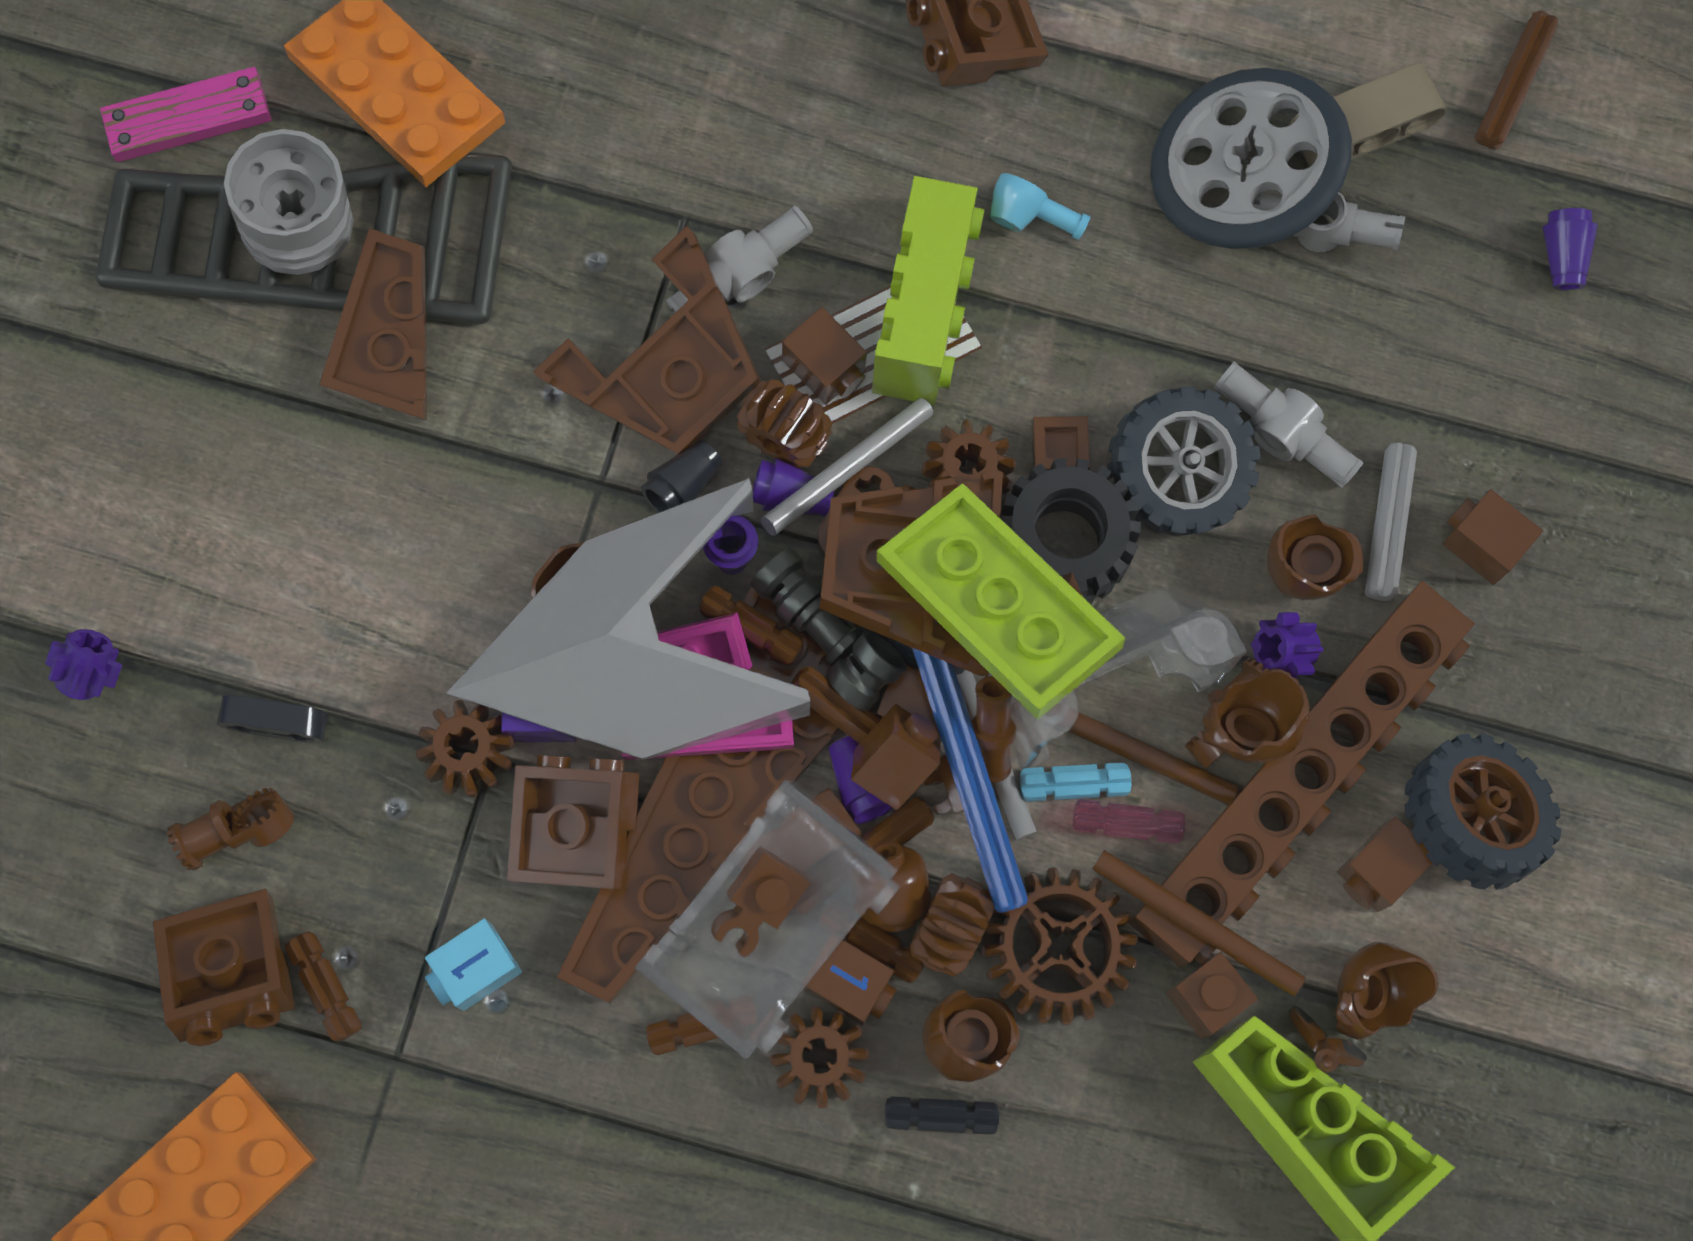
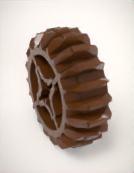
M1055 867L1049 868L1046 871L1045 887L1041 886L1038 877L1033 872L1026 874L1024 885L1028 892L1027 904L1008 912H997L994 907L993 914L1001 919L1003 924L988 922V926L984 931V934L988 937L997 938L998 944L983 946L981 956L988 959L999 957L1001 963L993 966L986 972L988 980H996L1006 975L1010 983L999 991L998 996L1000 999H1008L1017 990L1024 997L1017 1004L1016 1012L1024 1015L1030 1009L1033 1002L1040 1004L1037 1021L1042 1024H1046L1049 1021L1052 1007L1058 1008L1059 1020L1063 1026L1070 1025L1073 1021L1072 1006H1077L1080 1015L1085 1021L1094 1018L1095 1009L1091 998H1094L1105 1009L1110 1008L1115 1001L1111 993L1106 989V986L1124 991L1129 985L1127 979L1116 972V968L1132 970L1137 964V960L1132 956L1120 953V948H1129L1138 943L1136 935H1119L1118 928L1132 921L1131 914L1123 912L1113 917L1109 911L1118 903L1120 896L1113 892L1103 902L1100 901L1095 895L1102 886V880L1097 877L1088 884L1086 890L1078 888L1081 872L1077 869L1070 871L1066 885H1060L1059 872ZM1046 901H1064L1080 907L1085 912L1072 922L1062 923L1053 919L1047 912L1042 913L1036 904ZM1020 915L1030 926L1028 930L1036 942L1034 956L1021 968H1019L1013 952V933ZM1096 925H1098L1104 941V960L1097 976L1090 969L1091 963L1083 952L1084 937ZM1075 928L1080 929V932L1070 940L1071 944L1066 949L1071 957L1069 960H1063L1061 953L1056 959L1051 956L1042 965L1038 964V960L1047 953L1046 949L1052 943L1047 934L1055 932L1057 939L1061 934L1067 936ZM1057 969L1063 971L1071 980L1075 978L1084 989L1072 993H1055L1038 987L1032 981L1046 970Z

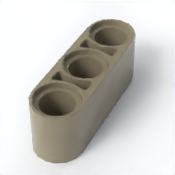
M1422 63L1407 66L1333 96L1348 121L1352 136L1351 160L1431 127L1441 120L1448 111ZM1299 113L1290 120L1288 126L1296 121ZM1300 150L1308 167H1311L1318 157L1317 154L1310 150Z

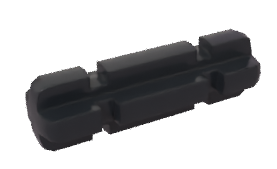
M891 1096L885 1102L884 1123L889 1129L909 1130V1126H917V1131L965 1133V1129H972L973 1134L992 1135L997 1133L999 1128V1107L995 1102L975 1101L974 1105H966L965 1100L919 1098L918 1102H911V1097Z

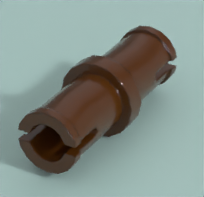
M987 676L979 680L975 685L977 706L976 715L971 722L990 782L996 783L1005 780L1011 774L1010 745L1016 739L1017 723L1014 717L1011 716V698L1013 695L993 676Z

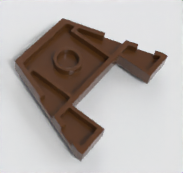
M688 226L679 232L651 259L685 295L688 301L606 378L578 346L568 338L533 371L544 382L676 454H680L694 446L738 405L751 390L755 389L761 381L697 236Z
M984 472L981 474L980 479L958 483L955 477L936 480L933 487L904 492L900 486L831 498L819 609L976 675L989 676V672L877 562V550L962 483L1000 518L1003 472Z

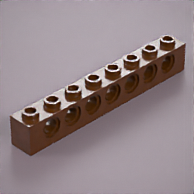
M1421 581L1403 599L1311 707L1309 721L1302 741L1295 750L1280 759L1265 762L1236 795L1232 803L1225 808L1161 883V886L1185 901L1189 890H1202L1208 894L1212 901L1211 918L1223 924L1231 916L1238 922L1260 897L1253 890V887L1263 875L1267 873L1274 879L1296 853L1288 846L1302 830L1310 836L1330 814L1331 810L1324 803L1336 789H1339L1343 794L1347 793L1363 775L1367 768L1359 763V761L1369 749L1373 747L1380 753L1399 732L1401 726L1394 720L1406 705L1415 711L1432 693L1436 685L1428 679L1438 667L1442 665L1445 669L1450 670L1468 650L1470 644L1463 638L1475 623L1424 581ZM1401 642H1410L1418 647L1422 654L1421 664H1413L1403 657L1400 649ZM1366 682H1375L1386 690L1388 695L1387 705L1375 704L1368 698L1365 690ZM1331 723L1344 724L1351 730L1354 738L1352 747H1343L1333 740L1330 733ZM1296 764H1307L1316 771L1319 778L1317 789H1308L1299 784L1295 777ZM1270 805L1280 811L1284 820L1282 831H1270L1262 825L1259 819L1260 806ZM1226 847H1235L1244 852L1248 859L1246 874H1234L1225 867L1222 856ZM1146 903L1132 917V921L1129 922L1134 929L1179 968L1186 966L1193 959L1202 965L1217 949Z

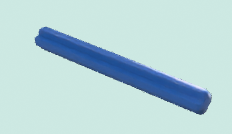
M912 648L995 910L997 912H1008L1023 907L1027 904L1028 897L954 666Z

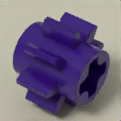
M1279 612L1276 620H1260L1261 630L1255 635L1251 647L1256 661L1263 664L1262 671L1265 668L1268 670L1280 669L1290 673L1291 677L1294 678L1297 675H1313L1315 673L1313 664L1317 661L1320 652H1323L1319 636L1315 632L1316 623H1299L1298 612Z
M80 629L67 633L64 643L53 641L45 662L47 666L51 667L48 679L55 681L56 688L67 697L78 700H87L95 696L99 697L104 686L114 688L122 668V664L116 662L119 650L113 648V644L108 637L94 630Z

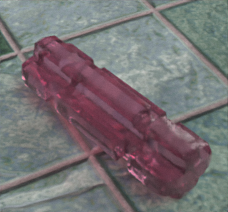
M1079 799L1074 806L1072 822L1073 828L1077 831L1095 833L1097 829H1103L1105 835L1149 840L1151 836H1156L1158 842L1173 844L1179 843L1184 836L1185 816L1179 811L1162 809V812L1158 814L1154 813V808L1109 802L1107 806H1100V801Z

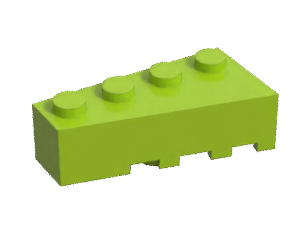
M914 176L902 229L901 251L896 256L890 289L891 299L887 298L881 337L878 339L875 352L873 394L914 402L919 398H924L930 405H935L938 389L950 388L955 357L947 356L945 353L948 338L959 339L965 307L956 306L955 303L958 288L969 290L975 260L973 257L965 256L968 239L979 240L984 209L974 207L977 187Z
M1252 1016L1233 1026L1193 1061L1194 1065L1340 1241L1378 1240L1455 1168L1440 1155H1432L1411 1139L1413 1135L1395 1121H1387L1362 1102L1363 1097L1345 1083L1340 1085L1323 1071L1319 1070L1314 1060L1256 1016Z

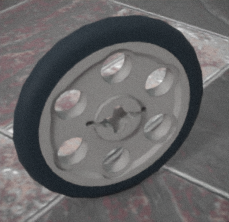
M1272 68L1244 69L1217 77L1194 90L1174 108L1162 126L1151 157L1150 179L1154 196L1164 215L1184 234L1207 245L1228 249L1260 248L1277 243L1307 228L1328 209L1342 188L1351 164L1352 136L1346 115L1331 94L1316 82L1291 71ZM1237 106L1246 110L1245 117L1236 125L1225 126L1218 122L1220 114L1227 108ZM1291 108L1299 113L1296 121L1285 128H1278L1270 124V119L1278 110ZM1255 142L1259 156L1252 158L1250 165H1247L1245 175L1241 159L1248 157L1249 151H1252ZM1196 146H1206L1212 150L1209 159L1200 165L1192 166L1184 162L1186 153ZM1300 150H1310L1317 154L1318 157L1315 163L1307 169L1295 170L1288 166L1292 155ZM1224 188L1229 191L1228 199L1221 206L1208 208L1201 204L1202 197L1210 189ZM1276 190L1283 195L1278 206L1271 210H1258L1253 206L1255 198L1263 191Z

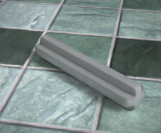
M1390 443L1384 452L1365 587L1366 596L1374 600L1392 601L1398 594L1417 456L1416 448L1409 444Z

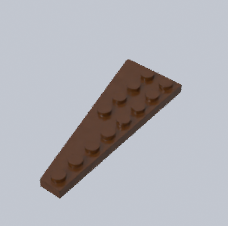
M751 587L744 602L777 622L779 630L782 631L784 628H787L800 636L803 640V647L795 661L791 665L785 666L770 657L768 649L765 648L763 651H760L746 642L752 662V667L749 671L790 684L801 668L813 667L828 679L827 671L832 666L826 661L827 653L806 631L798 632L794 626L787 627L776 614L777 606L770 599L761 598ZM810 707L809 716L792 720L794 748L666 757L637 814L636 831L629 830L626 837L623 889H600L557 978L611 1004L840 729Z

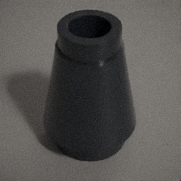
M700 440L694 446L648 472V481L641 487L642 493L647 502L658 513L694 500L699 496L716 470L722 465V459L710 444Z

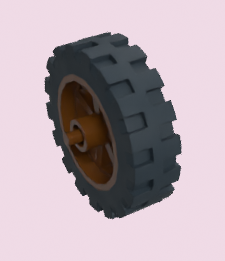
M1461 734L1452 741L1448 739L1413 768L1411 774L1414 776L1407 781L1404 794L1409 796V801L1404 805L1405 815L1407 819H1412L1414 828L1411 832L1417 844H1424L1429 851L1426 854L1429 860L1435 866L1442 864L1448 869L1447 875L1458 882H1462L1464 879L1471 881V887L1485 890L1491 885H1494L1495 890L1504 889L1531 874L1553 856L1555 849L1552 846L1560 840L1561 828L1556 826V820L1561 818L1558 803H1552L1550 794L1553 793V790L1547 779H1540L1535 772L1538 767L1528 757L1523 760L1517 755V748L1505 741L1502 744L1495 743L1494 737L1479 734L1476 738H1471L1470 734ZM1463 780L1473 782V790ZM1455 795H1456L1464 804L1456 803V801H1455ZM1501 829L1510 833L1509 843H1507ZM1481 830H1483L1486 838L1479 834Z

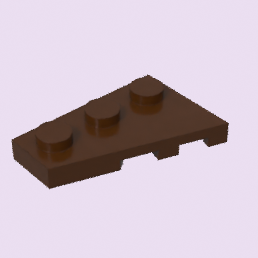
M369 228L319 385L427 420L425 248L422 245Z

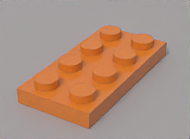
M342 0L283 45L288 58L425 187L430 185L505 124L503 111L382 0Z
M235 1072L54 1235L51 1240L229 1241L317 1159L242 1073Z

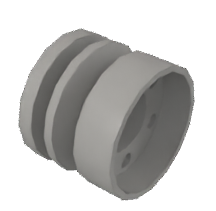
M279 129L260 133L238 148L228 162L224 188L243 245L253 258L275 272L294 275L321 270L336 260L350 241L354 220L339 161L328 146L306 132Z

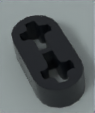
M224 695L222 696L216 724L222 728L240 733L320 744L324 740L329 714L325 711L302 705L244 696Z

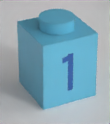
M485 918L424 957L433 970L425 976V979L440 1003L444 1006L452 1001L455 1007L463 1011L523 973L494 926Z

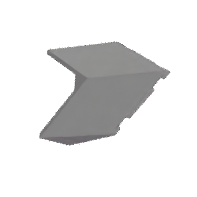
M750 479L743 480L585 541L449 689L447 695L468 702L472 701L499 710L501 713L588 742L592 741L622 751L624 754L642 760L809 716L810 697L808 690L659 641L650 609V604L730 516H738L754 511Z

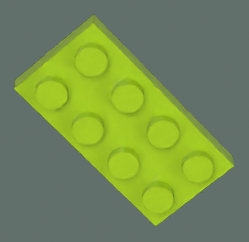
M963 483L877 550V562L1037 720L1123 649L1125 637Z

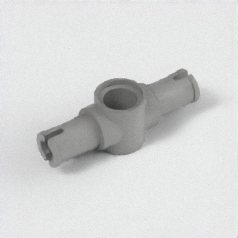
M1338 192L1328 209L1322 213L1330 216L1334 220L1328 225L1312 223L1292 237H1297L1300 244L1313 252H1326L1334 249L1337 245L1349 246L1350 241L1392 248L1398 251L1406 216H1394L1357 209L1358 204L1346 202L1344 196ZM1260 193L1255 198L1253 206L1258 210H1271L1278 206L1282 196Z
M796 205L758 233L752 230L745 235L742 230L732 231L721 237L708 250L705 257L726 303L732 298H735L738 302H745L758 295L774 278L775 271L773 268L778 265L777 259L813 233L809 220ZM680 290L666 299L667 305L673 314L688 301Z
M1235 361L1214 385L1213 388L1216 391L1220 392L1251 417L1249 422L1254 426L1255 434L1252 435L1254 440L1273 457L1283 461H1290L1293 457L1299 462L1305 459L1340 488H1343L1362 466L1363 461L1355 457L1325 433L1327 427L1321 423L1324 418L1322 409L1303 392L1292 388L1284 389L1283 392L1277 388L1271 391Z

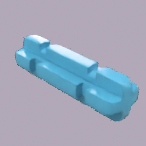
M1125 763L1104 764V769H1097V764L1051 767V772H1044L1043 767L1024 768L1021 770L1019 779L1023 800L1027 802L1046 801V795H1053L1054 800L1099 798L1100 792H1107V797L1127 796L1130 794L1132 785L1131 772Z

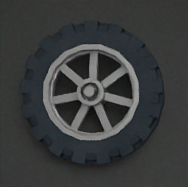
M1190 386L1168 389L1137 403L1132 411L1124 415L1118 423L1117 435L1111 438L1108 452H1112V462L1107 463V469L1111 471L1109 478H1114L1115 484L1122 480L1128 487L1124 500L1135 499L1139 511L1134 520L1137 522L1142 521L1148 525L1147 529L1160 534L1169 533L1172 536H1186L1211 531L1230 522L1234 518L1233 515L1238 510H1243L1251 499L1248 496L1250 488L1256 487L1260 473L1255 471L1256 461H1260L1259 445L1254 446L1251 435H1254L1255 432L1249 420L1243 422L1242 418L1238 415L1241 410L1233 402L1228 401L1225 403L1219 399L1220 394L1208 389L1199 391L1195 387ZM1172 422H1186L1181 448L1164 427L1165 425ZM1197 426L1211 438L1212 444L1201 449L1193 446ZM1154 435L1157 436L1169 452L1165 457L1147 456ZM1216 451L1218 452L1219 462L1218 473L1204 466L1205 456ZM1148 466H1162L1167 474L1157 487L1148 472ZM1193 473L1214 484L1207 495L1200 499L1197 497ZM1178 477H1181L1186 502H1178L1165 495Z

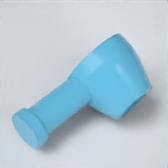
M1007 173L1000 174L993 191L990 218L995 223L1008 230L1021 232L1037 216L1072 234L1071 237L1079 241L1088 225L1090 216L1085 213L1081 215L1049 199L1042 189L1025 179Z

